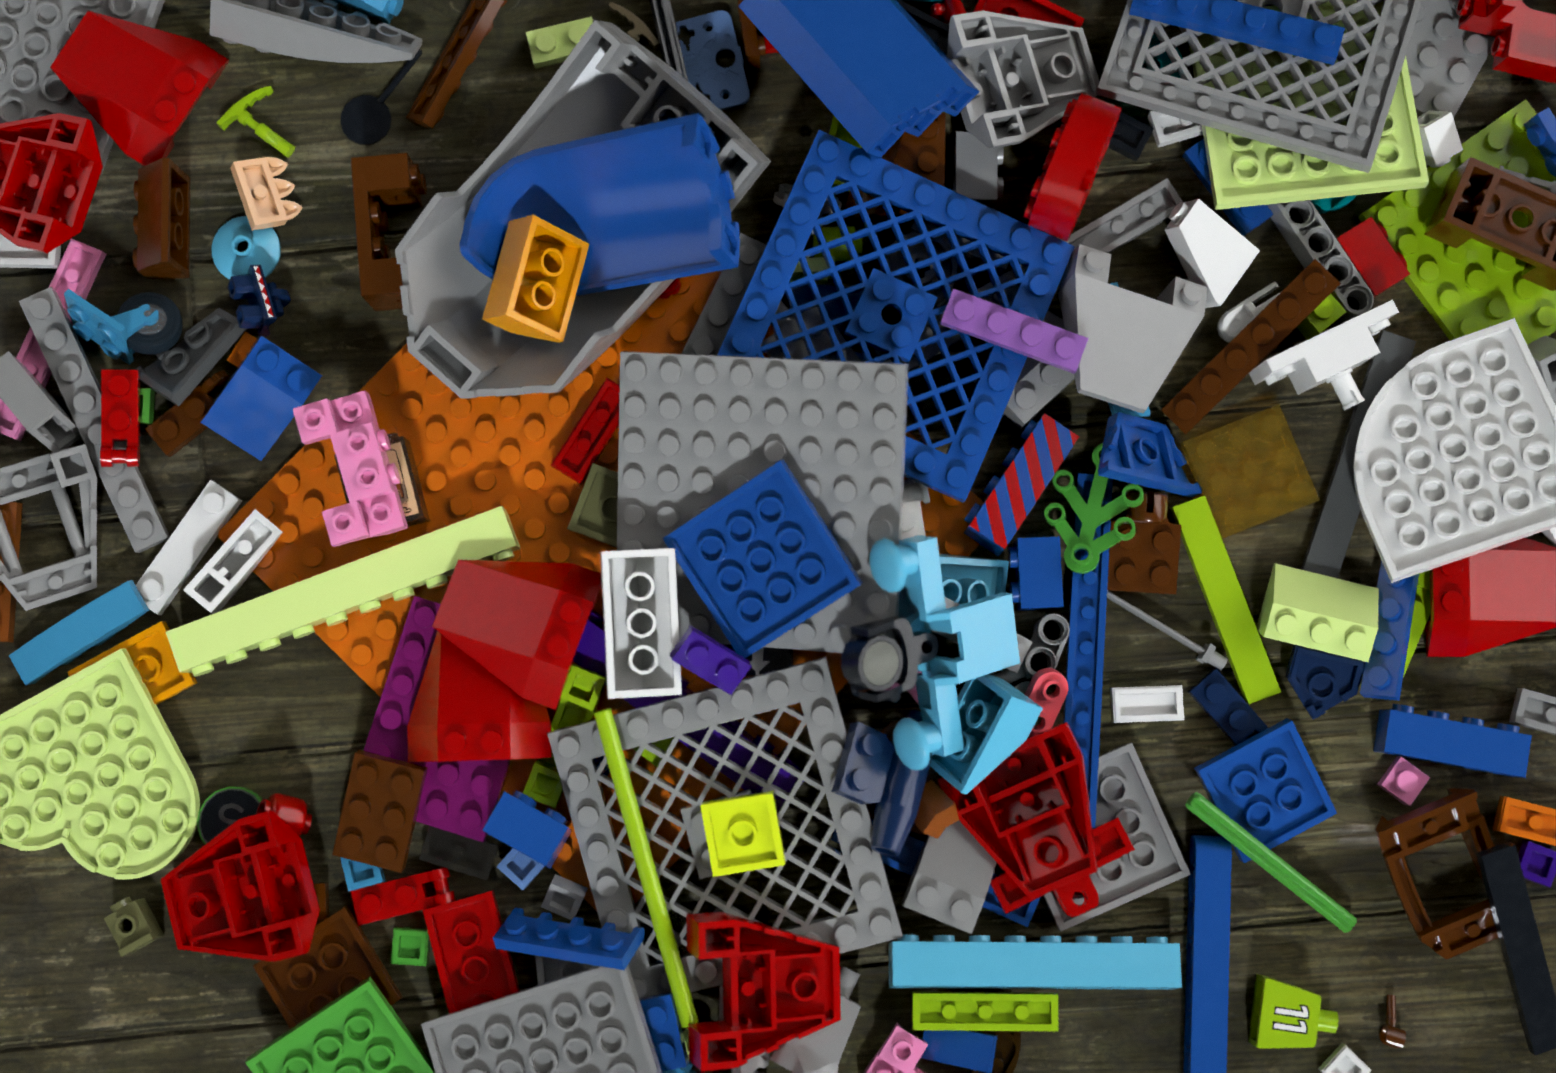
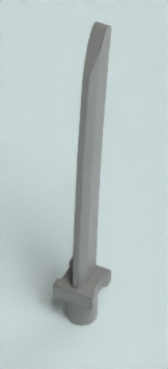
M1107 590V599L1198 653L1199 655L1196 660L1201 664L1203 662L1209 663L1220 671L1227 664L1228 659L1216 652V646L1210 643L1208 645L1205 643L1201 647Z

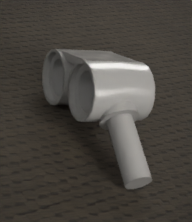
M1049 614L1037 620L1030 640L1032 644L1018 673L1006 669L994 674V676L1002 678L1008 683L1023 677L1026 679L1032 678L1036 672L1031 668L1030 660L1035 653L1042 654L1046 658L1047 668L1056 669L1070 632L1067 620L1059 614ZM1047 621H1053L1059 626L1060 633L1056 640L1046 638L1043 633V626Z

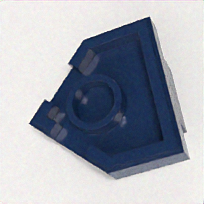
M1293 644L1285 677L1309 716L1314 720L1326 713L1325 711L1357 695L1366 662Z

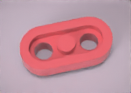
M1044 668L1036 672L1025 692L1028 698L1043 708L1039 717H1042L1040 724L1033 726L1028 736L1030 738L1053 727L1068 694V682L1056 669ZM1055 684V691L1051 694H1047V688L1050 685Z

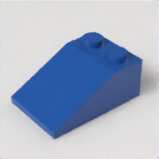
M259 336L200 423L262 461L293 419V409L304 404L322 375L263 336Z

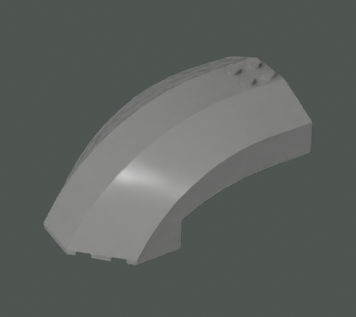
M594 20L550 82L503 141L457 191L436 193L396 247L397 264H400L403 283L400 286L403 315H407L409 336L406 337L408 352L461 399L530 393H557L601 356L675 280L670 279L576 296L564 342L562 343L513 334L482 320L493 280L478 271L462 256L459 244L464 222L474 196L489 176L510 159L537 148L699 113L719 145L720 149L715 155L721 171H729L735 199L729 200L731 212L771 161L723 111L676 70L613 23Z

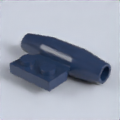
M908 710L904 718H911L916 722L922 721L921 711ZM860 722L850 723L831 792L859 804L875 803L871 849L884 855L899 856L918 814L932 753H930L928 765L923 770H912L902 763L896 754L894 743L889 741L886 734Z

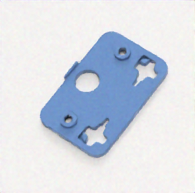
M719 10L675 22L678 35L681 33L680 28L686 27L688 32H695V36L690 37L689 51H687L683 41L679 40L688 82L695 88L696 85H699L702 93L706 96L710 95V101L720 110L745 104L750 98V91L743 67L742 51L737 43L730 14L727 11ZM711 26L712 30L706 31V28ZM723 50H729L735 54V62L728 68H722L716 63L717 55ZM728 94V99H723V95Z

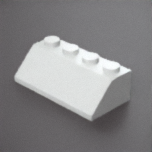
M675 548L600 552L607 698L682 695L681 665L671 660L670 657L671 651L679 642Z

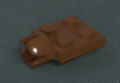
M1130 491L1126 495L1127 499L1132 501L1140 496L1137 491ZM1148 491V493L1143 492L1144 500L1142 504L1138 507L1126 509L1123 517H1128L1134 521L1136 527L1135 536L1128 541L1122 540L1109 548L1107 590L1176 595L1181 524L1169 522L1167 518L1168 497L1166 494ZM1111 520L1110 531L1114 529L1116 520ZM1122 524L1118 531L1122 534H1127L1131 531L1132 527L1128 524Z

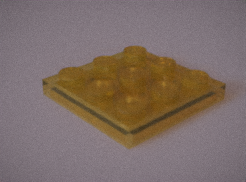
M1279 404L1180 444L1195 481L1201 487V495H1205L1222 539L1320 500Z

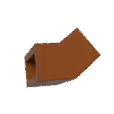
M931 780L925 783L914 824L923 833L938 839L945 828L957 822L959 818L955 803Z

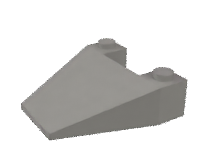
M1079 244L1070 257L1060 280L1058 291L1065 330L1089 338L1077 371L1074 374L1077 392L1144 413L1205 316L1208 287L1176 276L1156 300L1108 284L1112 254Z

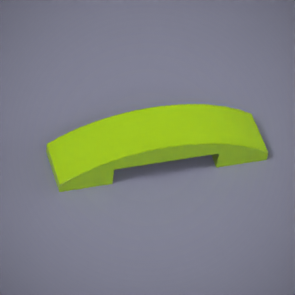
M576 664L572 665L552 721V731L593 719L606 682L605 676ZM552 753V758H538L534 763L523 794L535 801L556 808L563 793V788Z

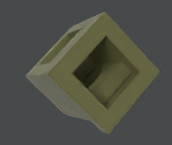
M130 897L122 899L110 906L112 914L104 918L120 949L118 952L121 957L132 954L164 936L145 898L133 902ZM125 919H129L132 922L131 931H129L124 921Z

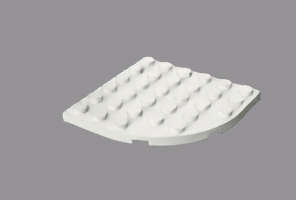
M1515 318L1445 342L1413 358L1384 384L1366 412L1355 447L1353 465L1354 485L1364 521L1391 583L1556 527V405Z

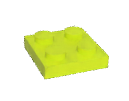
M773 791L701 803L700 807L713 877L786 864Z

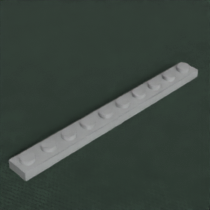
M1166 178L1074 232L1067 243L1075 246V248L1082 244L1110 254L1169 219L1172 210L1183 201L1169 179ZM1020 264L1024 274L1027 266ZM1012 269L999 277L1001 284L1016 279ZM989 282L977 289L978 293L993 288V285ZM1018 286L1004 290L1009 305ZM996 294L983 298V300L1000 305ZM944 313L935 316L941 333L951 330L949 327L940 325ZM928 321L919 341L934 336ZM960 334L944 339L947 348L962 341ZM937 342L921 348L926 361L941 353ZM875 349L872 354L876 358L886 353ZM913 353L909 363L899 360L900 363L909 364L908 372L919 366L915 353ZM890 359V360H887V361L882 362V363H892V362H891V359Z

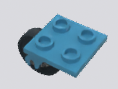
M70 289L64 293L68 306L67 312L71 316L72 328L75 333L86 341L92 339L98 343L103 352L114 360L120 358L130 365L134 361V352L142 354L162 353L173 347L181 336L183 327L181 313L175 303L164 295L151 292L134 295L122 304L117 315L110 317Z

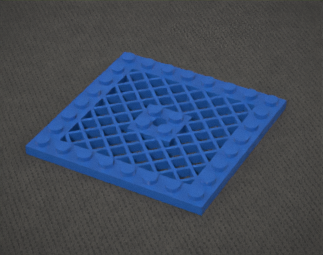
M818 130L717 355L764 357L763 353L780 347L783 358H791L786 345L803 339L809 356L801 359L819 360L836 354L838 361H846L842 351L859 345L865 362L882 363L891 359L892 363H900L899 360L909 363L913 353H915L920 368L908 372V379L923 374L929 391L914 397L908 384L907 406L910 407L915 424L907 426L906 433L918 429L923 443L906 436L904 477L964 503L1021 374L1027 356L989 342L973 347L969 335L954 329L941 333L935 316L944 313L947 305L933 309L938 297L928 292L942 288L948 304L952 294L949 285L964 279L970 295L983 299L996 294L1002 307L1043 321L1075 246ZM835 179L844 183L832 188ZM850 190L856 206L840 211L834 195ZM859 190L875 197V199L863 202ZM828 199L833 214L818 219L825 201ZM882 204L888 220L872 225L867 210ZM891 205L908 213L895 217ZM859 213L865 229L849 234L843 218ZM914 219L920 235L905 240L899 224ZM923 219L940 228L928 232ZM836 221L842 237L826 243L820 227ZM891 227L897 244L882 249L876 232ZM813 230L819 245L803 251ZM946 234L952 250L937 255L931 239ZM956 235H959L972 242L960 246L956 238ZM868 236L874 252L858 257L852 241ZM923 242L929 258L914 263L908 247ZM845 244L851 260L835 266L829 250ZM978 248L984 264L969 270L963 253ZM988 249L1005 257L992 261ZM900 250L906 267L891 272L885 255ZM822 253L828 269L812 274L806 258ZM955 256L961 273L946 278L940 262ZM878 259L882 272L873 268L867 280L861 264ZM799 262L805 277L790 282ZM1010 262L1016 279L1001 284L995 268ZM1020 264L1027 266L1024 274ZM932 265L938 281L923 287L917 270ZM854 267L860 284L844 289L838 273ZM987 271L993 288L978 293L972 276ZM909 273L914 286L897 279V277ZM831 276L837 292L821 298L815 281ZM808 284L814 300L798 306L792 290ZM1018 286L1009 305L1004 290ZM863 290L853 312L848 295ZM785 293L791 309L775 314ZM841 299L846 315L830 321L824 304ZM817 307L823 324L807 329L801 313ZM886 307L897 309L900 314V321L894 325L885 323L881 317L882 309ZM794 316L800 332L783 338L777 322ZM928 321L934 336L919 341ZM849 322L844 335L853 339L839 344L833 327ZM771 324L777 341L761 346ZM826 330L832 347L816 353L810 336ZM960 334L966 351L951 356L944 339ZM937 342L943 359L928 365L921 348ZM867 345L886 354L872 359ZM991 348L982 369L977 353ZM969 357L975 374L960 379L953 362ZM946 365L952 383L937 388L930 371ZM977 380L968 401L962 385ZM955 388L962 406L946 411L939 394ZM932 397L938 415L923 420L916 403ZM964 412L954 433L948 417ZM941 420L948 438L932 444L925 426ZM950 444L946 454L936 450L939 447Z

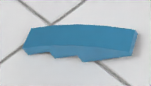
M129 580L63 618L11 653L9 657L25 686L35 684L58 666L67 665L91 647L102 645L148 612L149 609L133 580Z

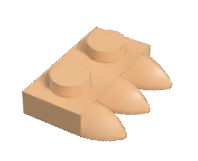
M262 157L235 161L230 167L252 231L283 226L288 220L296 217L303 208L296 202L281 200L293 191L295 184L284 179L273 178L281 174L288 166L286 162L278 158Z

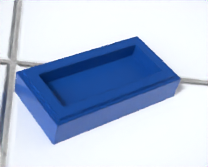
M924 1030L923 1040L928 1043V1046L920 1058L992 1073L997 1042L996 1035L977 1031Z

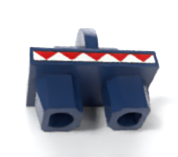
M261 264L250 265L247 274L232 276L228 283V291L232 299H248L249 305L238 306L236 318L239 328H256L258 336H269V326L276 322L277 317L284 315L283 307L291 301L289 292L285 289H277L274 282L266 283Z

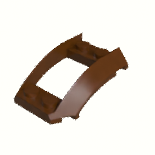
M1447 788L1449 795L1389 821L1381 816L1375 829L1391 880L1418 939L1446 960L1499 938L1489 900H1484L1431 923L1413 883L1405 856L1461 833L1484 884L1476 852L1494 847L1485 818L1480 813L1476 800L1478 795L1474 789Z

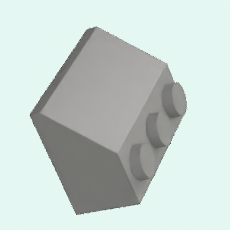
M1047 311L1043 322L1065 329L1063 319ZM1027 357L1003 414L1020 431L1075 380L1074 374Z

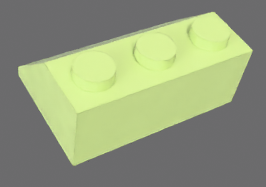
M1274 563L1256 628L1266 638L1369 662L1378 630L1379 589Z

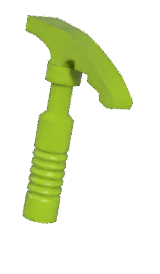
M271 86L260 88L243 97L216 122L225 131L232 122L238 119V122L244 126L248 125L255 130L257 136L287 158L295 151V146L264 123L255 121L252 118V114L246 111L248 106L252 107L256 101H260L265 96L269 97L273 94L274 90Z

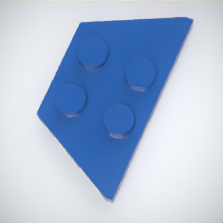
M1117 412L1108 418L1098 466L1099 476L1190 498L1202 493L1199 483L1191 484L1185 475L1182 466L1187 464V461L1182 452L1177 448L1166 424Z

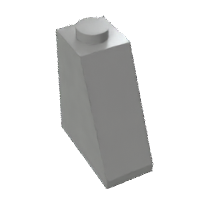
M9 351L1 356L0 398L26 430L52 452L67 449L81 438L73 419L31 372Z

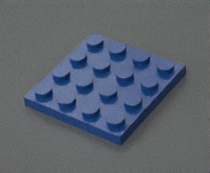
M784 459L778 461L662 538L668 548H675L676 561L735 652L744 658H747L863 584V581Z

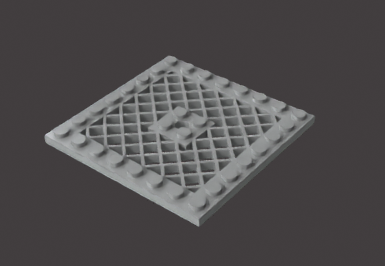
M1133 0L1127 1L1098 85L1097 95L1369 173L1422 0H1357L1356 3L1348 7L1344 5L1342 0H1238V2L1258 7L1273 4L1279 8L1280 12L1306 18L1308 12L1313 20L1331 25L1342 21L1348 31L1343 34L1337 56L1339 62L1327 67L1323 62L1299 56L1292 57L1291 54L1277 51L1283 63L1272 68L1264 56L1275 52L1274 50L1244 43L1249 53L1237 58L1231 46L1240 42L1211 35L1215 43L1203 49L1197 37L1205 33L1179 27L1182 34L1169 39L1163 29L1169 26V24L1130 15L1129 12ZM1329 1L1336 12L1324 17L1317 6ZM1384 1L1379 16L1373 5ZM1363 10L1370 22L1358 27L1352 15ZM1375 30L1371 45H1369L1364 35ZM1155 33L1160 44L1152 48H1149L1153 34ZM1354 40L1361 52L1349 57L1342 45ZM1188 42L1194 53L1181 59L1175 47ZM1221 51L1228 63L1215 68L1209 57ZM1166 52L1172 63L1159 69L1153 58ZM1366 60L1360 75L1354 65ZM1255 61L1261 73L1249 78L1242 66ZM1311 61L1317 72L1305 78L1298 66ZM1200 62L1206 73L1193 79L1186 67ZM1143 63H1145L1148 69L1142 68ZM1344 70L1351 82L1339 87L1332 75ZM1233 71L1240 83L1227 88L1221 76ZM1289 71L1295 83L1283 88L1276 76ZM1175 72H1178L1181 78H1177L1170 75ZM1323 80L1329 93L1317 98L1311 85ZM1211 81L1215 88L1205 86L1204 84ZM1267 81L1274 93L1261 98L1254 86ZM1301 90L1307 103L1295 108L1289 96ZM1356 90L1351 106L1345 95ZM1245 91L1249 98L1237 94ZM1335 100L1342 113L1330 118L1323 105ZM1279 101L1282 107L1272 105V103ZM1313 110L1317 117L1306 115V113ZM1347 120L1346 125H1341V124H1340V123H1342V122H1344V121Z
M826 657L742 679L732 695L718 687H712L613 714L622 749L627 750L640 746L632 761L625 758L629 774L634 771L649 780L642 795L635 792L639 809L641 806H644L659 815L651 830L644 826L648 842L650 843L652 840L669 850L661 864L654 861L658 878L663 875L679 884L671 899L663 895L668 913L672 909L686 917V914H696L701 909L705 900L722 909V912L762 923L754 917L761 905L764 904L779 913L772 927L778 928L785 916L796 922L797 925L781 928L782 930L836 945L840 948V954L903 937L881 853L871 849L873 824L867 804H859L831 792L847 737V731ZM800 703L803 713L790 707V705ZM778 709L770 724L755 716ZM783 711L801 720L793 736L775 727ZM744 718L736 733L720 725ZM596 720L550 731L547 735L601 926L603 927L606 922L615 923L616 931L631 933L634 927H641L640 921L653 928L651 917L641 911L646 902L645 895H643L636 907L630 888L631 886L644 893L641 882L631 876L636 868L635 860L627 873L622 860L621 852L634 859L631 847L621 842L627 832L625 825L618 838H616L611 817L624 824L622 813L612 808L617 799L616 792L614 791L608 803H606L601 782L614 790L615 788L612 779L602 773L607 765V760ZM748 721L766 730L758 746L740 736ZM805 725H807L813 748L797 740ZM709 727L701 743L686 735V733ZM713 730L731 739L723 755L706 746ZM771 733L788 742L780 759L762 749ZM674 737L666 752L651 744ZM679 739L697 749L689 764L671 755ZM736 743L754 752L745 768L728 759ZM793 746L810 755L802 771L785 762ZM644 749L662 758L654 774L636 764ZM701 752L719 762L711 777L693 768ZM758 755L776 765L768 780L750 771ZM605 756L597 769L594 758ZM815 759L822 783L807 775ZM666 762L684 771L676 786L658 777ZM723 765L741 774L733 790L715 780ZM780 768L798 777L790 793L772 784ZM689 774L706 783L698 799L681 790ZM745 778L762 786L761 792L773 791L774 794L785 799L778 812L779 826L795 834L788 848L784 849L786 861L789 860L804 869L797 883L795 884L779 875L784 865L777 866L774 871L769 868L756 870L770 878L762 893L744 884L751 871L744 872L740 880L729 874L713 877L700 807L701 803L752 794L751 789L738 792ZM803 781L820 790L812 806L795 797ZM654 783L672 793L664 808L646 799ZM711 787L725 794V796L703 801ZM825 794L832 817L817 809ZM676 796L691 804L681 807L680 811L683 819L668 811ZM790 803L808 812L799 828L782 818ZM812 816L830 825L821 840L804 831ZM664 818L681 827L674 842L656 833ZM834 829L836 830L842 852L826 844ZM685 832H687L692 853L678 846ZM800 838L817 847L809 862L792 853ZM822 850L839 859L831 875L814 866ZM673 853L691 862L683 877L666 868ZM844 864L851 886L836 878ZM695 866L699 879L712 876L705 890L688 880ZM809 873L826 881L819 896L802 888ZM718 878L735 887L727 902L710 893ZM774 882L792 891L784 906L767 897ZM832 885L849 894L841 909L824 900ZM683 887L700 896L693 911L675 902ZM740 891L757 900L749 915L732 906ZM797 894L814 904L806 918L789 909ZM855 898L857 909L847 911ZM819 907L833 914L812 920ZM686 922L680 933L673 929L678 947L680 944L687 947V937L685 936L687 933ZM654 929L647 941H645V938L643 939L628 964L639 999L671 992L660 950L651 945L656 936ZM691 953L680 955L691 993L723 984L722 958L698 960ZM650 955L660 961L651 963Z

